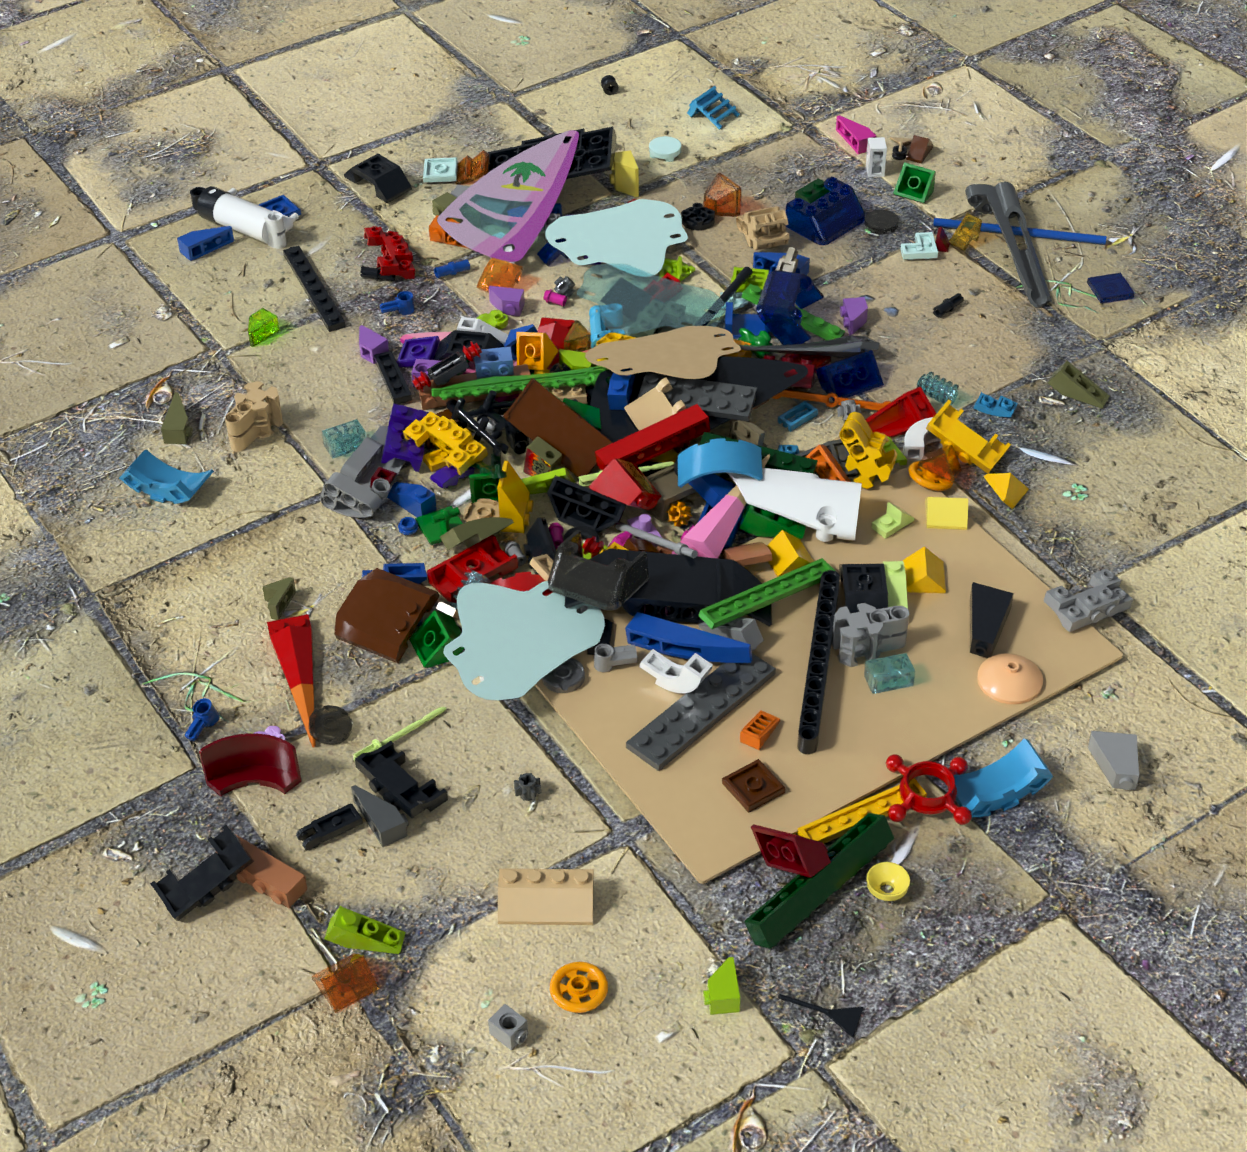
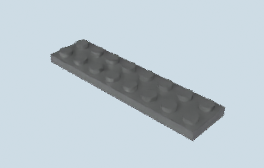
M753 653L751 663H723L708 675L694 691L686 693L626 742V748L657 771H660L772 678L776 673V668Z

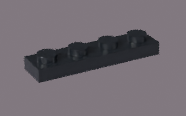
M392 351L375 354V363L393 403L399 404L411 401V392Z

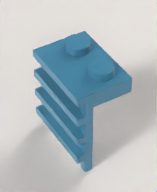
M715 86L694 99L689 104L690 108L687 112L690 117H693L701 111L718 129L722 128L719 122L733 113L736 117L740 115L736 111V107H732L729 104L730 101L728 99L725 100L722 97L723 94L716 91ZM718 100L722 102L709 112L705 110ZM724 107L729 109L716 119L712 117V115Z

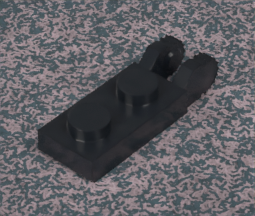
M350 803L312 821L311 824L297 831L296 836L298 840L303 841L302 846L305 850H312V848L318 847L321 842L323 843L363 824V820L353 804Z

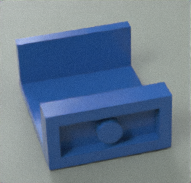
M726 302L725 329L733 334V339L741 337L739 333L740 328L748 329L755 336H758L760 331L772 333V322H769L772 321L771 312L765 310V315L733 314V302Z

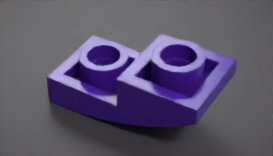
M445 466L432 474L430 480L441 488H448L449 486L457 485L458 478L462 479L474 474L475 468L470 466L462 475H459L454 466L450 468Z

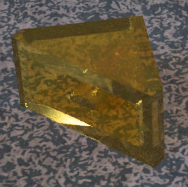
M575 320L564 340V350L582 352L591 349V334L580 321Z

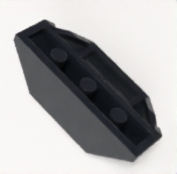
M556 475L547 492L560 522L573 527H590L597 534L619 523L627 506L622 502Z
M545 517L537 518L526 534V544H523L525 556L529 555V568L539 575L529 564L533 557L548 554L561 569L562 566Z

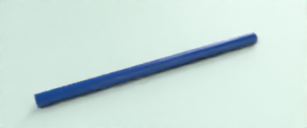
M934 218L933 226L1002 234L998 224ZM1011 226L1014 235L1023 236L1021 227ZM1027 228L1030 237L1103 245L1106 244L1107 236Z

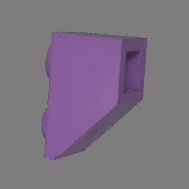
M865 297L843 299V306H840V316L844 317V328H847L849 335H853L867 322L868 306Z
M363 325L359 327L361 357L375 364V354L389 351L388 339Z

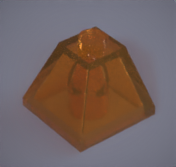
M717 173L704 193L703 206L714 210L715 216H740L741 187L723 174Z

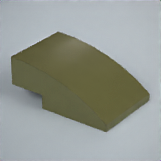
M500 517L476 519L452 528L440 536L447 551L463 542L469 548L500 532L514 522L512 519Z

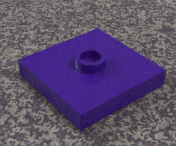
M439 337L406 339L396 361L399 368L414 366L416 359L433 360L440 343Z

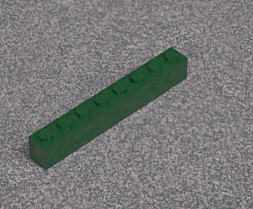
M868 813L827 849L831 863L812 878L802 875L795 876L748 917L744 923L754 944L769 949L775 947L785 935L792 932L803 919L808 918L812 911L825 903L830 895L839 890L848 879L855 876L857 871L865 864L871 862L872 858L880 851L884 850L895 839L885 815Z

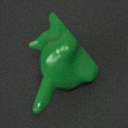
M739 329L741 337L737 340L751 343V345H773L770 343L771 336L766 331H760L759 335L755 336L748 329ZM751 351L759 358H764V355L772 353Z

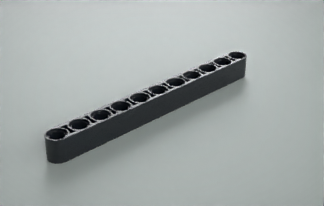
M827 570L821 575L798 730L797 748L803 754H813L818 746L832 645L834 615L837 609L840 575L833 570Z

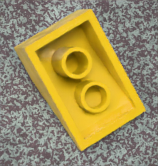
M504 461L502 470L506 471L507 477L500 478L497 487L499 517L512 519L514 523L501 530V532L524 533L526 526L530 524L529 512H533L534 502L530 500L529 490L509 461Z

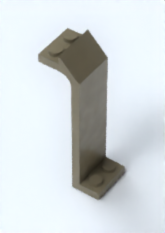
M732 419L728 438L767 447L763 443L765 436L763 430L750 421ZM674 465L646 477L662 495L657 505L646 511L660 522L667 520V511H669L670 503L697 491L689 483L685 484L682 488L678 486V476L674 471ZM726 472L713 473L723 479L730 477Z

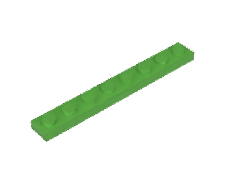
M821 558L701 609L698 616L711 629L717 628L821 582L823 572L835 570Z

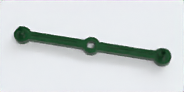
M482 460L472 465L480 469V473H487L493 479L507 477L506 471L502 470V464L488 465Z

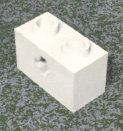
M885 137L868 138L866 156L868 177L885 176L887 154Z

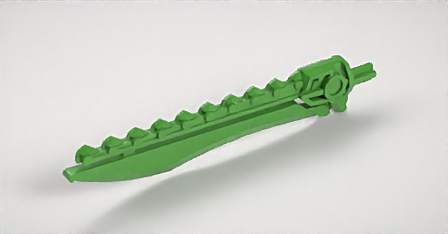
M597 365L591 368L545 374L487 377L443 388H432L431 392L432 397L439 396L442 400L453 397L464 398V396L471 395L479 397L481 394H489L490 390L496 393L506 392L510 394L513 391H523L532 378L545 388L554 387V389H558L561 386L575 387V385L579 384L592 385L594 387L599 374L609 369ZM611 377L606 378V382L608 383V385L610 383Z

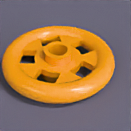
M916 461L909 466L908 472L910 477L927 489L945 491L953 485L951 474L935 463Z
M572 962L562 966L554 973L550 982V994L553 1001L560 1008L573 1013L588 1012L597 1008L604 1001L608 993V981L603 971L587 962ZM578 971L587 972V977L577 975ZM564 977L570 978L567 985L560 983ZM591 982H598L599 988L591 990ZM566 992L572 997L569 1001L562 996ZM586 996L590 997L591 1000L581 1003L580 999Z

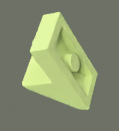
M888 502L886 514L873 521L871 528L886 539L912 523L914 517L900 507Z

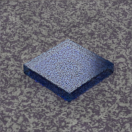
M1121 273L1087 279V284L1101 304L1134 298V291Z

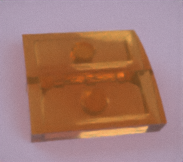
M483 150L473 159L468 155L458 163L457 181L455 183L457 185L466 184L488 173L489 154Z
M491 258L476 288L489 292V286L513 288L515 283L518 284L524 267Z

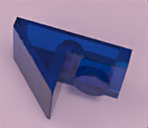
M565 238L555 240L557 243L566 241ZM549 242L537 253L548 267L560 254L566 259L569 258L564 252L553 247Z

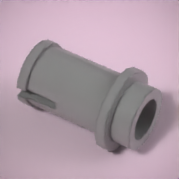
M511 541L505 545V553L508 556L517 555L518 566L526 563L527 558L520 550V545L517 542Z

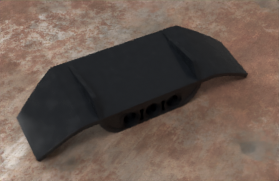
M608 549L567 573L564 606L569 608L594 600L612 599L620 600L624 610L633 617L639 612L664 620L703 623L704 621L698 616L701 609L758 586L762 582L743 566L730 559L691 558L686 555ZM772 604L747 615L770 627L772 625Z

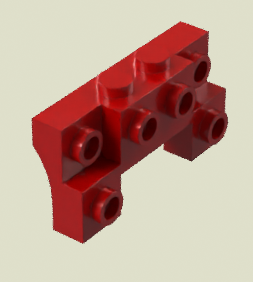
M381 227L364 228V239H368L367 245H381L383 256L377 257V267H381V276L397 275L405 279H414L413 254L409 251L408 243L405 242L403 236L399 235L398 232H383Z

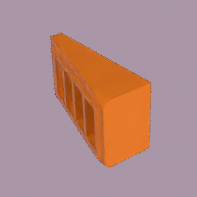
M761 710L740 732V742L760 750L779 724L780 718Z

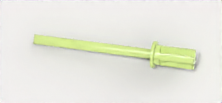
M669 461L638 468L643 473L649 470L670 467L674 462ZM600 470L598 473L579 476V485L584 487L590 486L603 470Z
M446 707L435 709L422 719L415 721L381 742L377 739L372 740V744L353 754L354 761L362 753L375 751L389 741L394 742L420 727L426 721L443 713Z

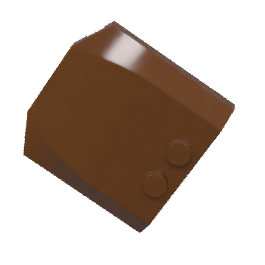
M376 568L356 582L336 614L334 635L339 640L399 663L409 647L407 644L408 639L424 613H430L440 595L435 590Z

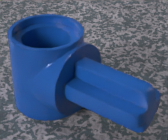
M409 291L398 293L394 301L380 304L381 312L387 313L398 310L402 315L412 314L415 310L413 294Z
M207 698L198 700L193 706L194 714L192 718L194 721L185 733V737L191 741L197 739L204 727L215 725L220 718L218 711Z

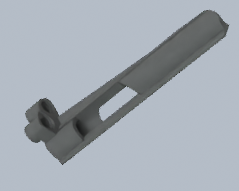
M1000 182L996 186L988 184L969 185L965 190L968 203L983 214L994 213L1030 303L1035 308H1040L1046 303L1051 302L1052 299L1013 184ZM1017 216L1028 249H1018L1010 225V218Z

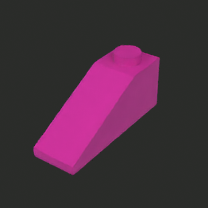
M840 115L837 116L836 131L857 154L867 152L868 138H877L876 134L866 126Z

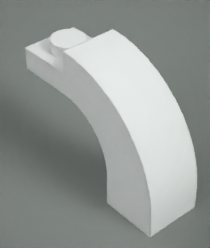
M933 417L920 420L907 430L903 448V455L907 458V461H923L924 447L931 442L941 441V439L926 429Z
M652 649L641 661L639 667L657 679L655 684L671 692L683 694L694 691L708 676L713 664L695 653L685 665H678Z

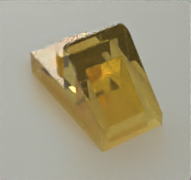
M967 213L949 240V243L965 251L971 240L978 241L982 220Z

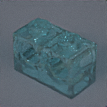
M357 419L322 431L324 446L332 459L354 452L367 437L365 430Z
M907 653L865 661L864 677L872 694L914 686L915 669Z

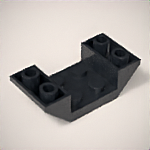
M376 154L353 166L344 174V177L353 183L365 179L375 185L376 197L386 203L412 190V186L400 166L380 154Z
M454 330L440 341L433 360L442 361L457 351L464 354L463 346L470 347L471 341L473 344L477 343L481 350L504 347V344L491 333Z
M839 564L840 580L844 586L845 606L848 607L850 614L859 612L857 604L866 603L876 609L888 607L884 564Z

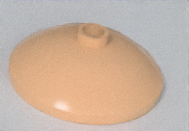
M1005 653L989 657L980 665L977 675L981 690L990 698L1005 704L1029 702L1038 696L1043 685V675L1038 666L1031 660L1017 654Z

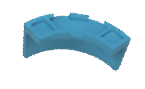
M725 438L712 439L709 443L702 445L697 443L678 455V486L680 488L696 478L713 473H738L753 477L759 481L763 478L761 448L743 440L734 442L725 441Z
M144 450L119 479L136 492L140 493L142 491L150 495L152 500L162 503L173 501L174 504L190 500L214 471L212 469L201 473L181 471L165 464L148 450Z
M1023 739L1013 750L996 762L971 773L954 775L957 788L956 801L960 807H967L971 811L972 817L990 816V811L1000 808L1006 811L1020 804L1019 799L1030 792L1032 795L1036 794L1054 776L1030 741Z

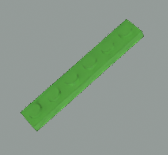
M750 284L743 291L742 298L825 340L840 338L845 334V331L838 326L832 325L822 318L816 317L806 310L800 309L790 302L760 289L758 286Z

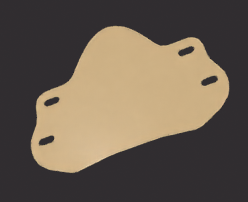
M685 326L639 338L601 343L588 350L585 358L592 364L605 367L618 375L655 372L684 379H700L714 373L720 356L739 352L741 347L734 342L733 334L726 329L713 326ZM725 334V336L714 337V335ZM733 347L730 350H722L723 348ZM608 358V360L596 361L597 359ZM627 368H632V369H633V370L625 371V372H622V371H621L622 369H627Z

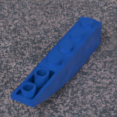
M637 612L625 628L628 644L648 650L654 649L658 653L690 659L696 653L708 662H752L751 644Z

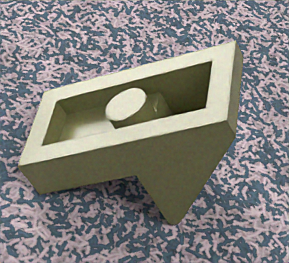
M288 577L263 586L264 599L268 602L271 619L279 620L296 593L294 578Z

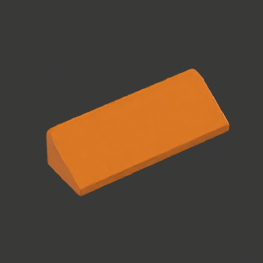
M819 444L806 456V458L818 460L816 472L821 479L851 482L825 445Z

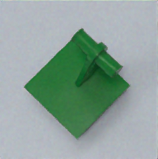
M452 506L415 518L430 545L442 542L440 536L452 528L463 524L458 517L460 515L459 508H453Z

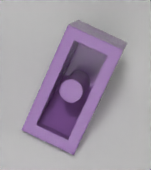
M489 286L490 303L496 309L501 310L506 315H521L525 305L524 289Z

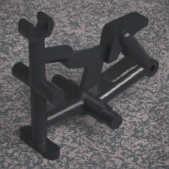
M490 390L483 405L469 412L463 409L466 401L460 398L451 418L454 421L459 416L476 431L473 439L480 443L481 438H483L494 448L493 453L497 457L500 456L501 451L506 454L509 449L508 446L496 440L502 436L505 422L508 421L501 415L506 413L509 409L508 407H511L517 398H514L513 401L495 402L497 393ZM488 417L497 422L491 435L485 430L489 422Z

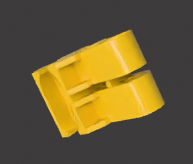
M850 413L839 434L841 441L850 454L848 455L845 467L848 472L857 468L860 474L854 479V482L862 483L861 487L869 489L874 486L872 482L876 475H878L881 482L888 480L898 454L895 449L885 452L883 446L890 441L887 435L876 431L872 432L861 413Z

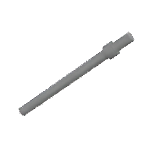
M622 522L617 523L615 526L620 531H628L633 536L673 550L678 555H686L691 558H696L698 555L696 550L689 548L688 545L681 542H672Z

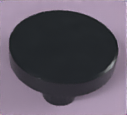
M694 203L692 207L681 212L682 224L691 230L708 229L715 223V211L703 207L701 203Z

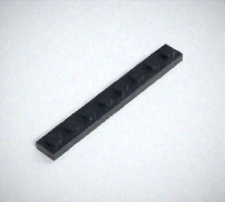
M293 246L283 250L285 259L327 330L331 332L345 328L346 325L343 317L300 246Z

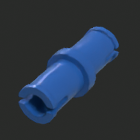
M468 259L455 263L449 262L447 265L435 267L434 273L436 278L447 275L454 276L458 272L470 270V263Z

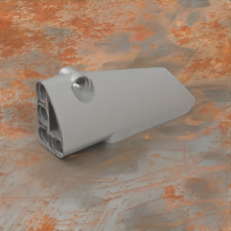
M380 426L371 438L366 437L345 462L340 473H333L323 485L320 496L323 506L341 515L364 518L372 516L377 508L386 502L388 494L405 460L393 458L385 464L381 463L388 426ZM378 467L397 473L391 484L387 480L379 478L373 482L372 488H370L371 477Z

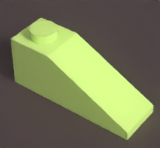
M883 561L888 591V607L904 606L908 609L904 561Z

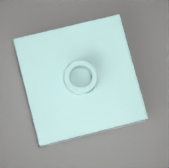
M456 157L425 159L423 182L457 181L458 159Z

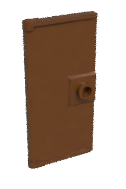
M534 378L529 381L503 416V418L508 420L532 441L538 436L562 454L561 464L577 477L590 474L597 464L595 451L613 443Z

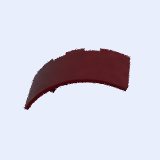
M258 733L237 734L216 740L199 750L206 784L221 797L232 790L248 786V783H260V786L271 787L286 794L302 782L295 747L275 736Z

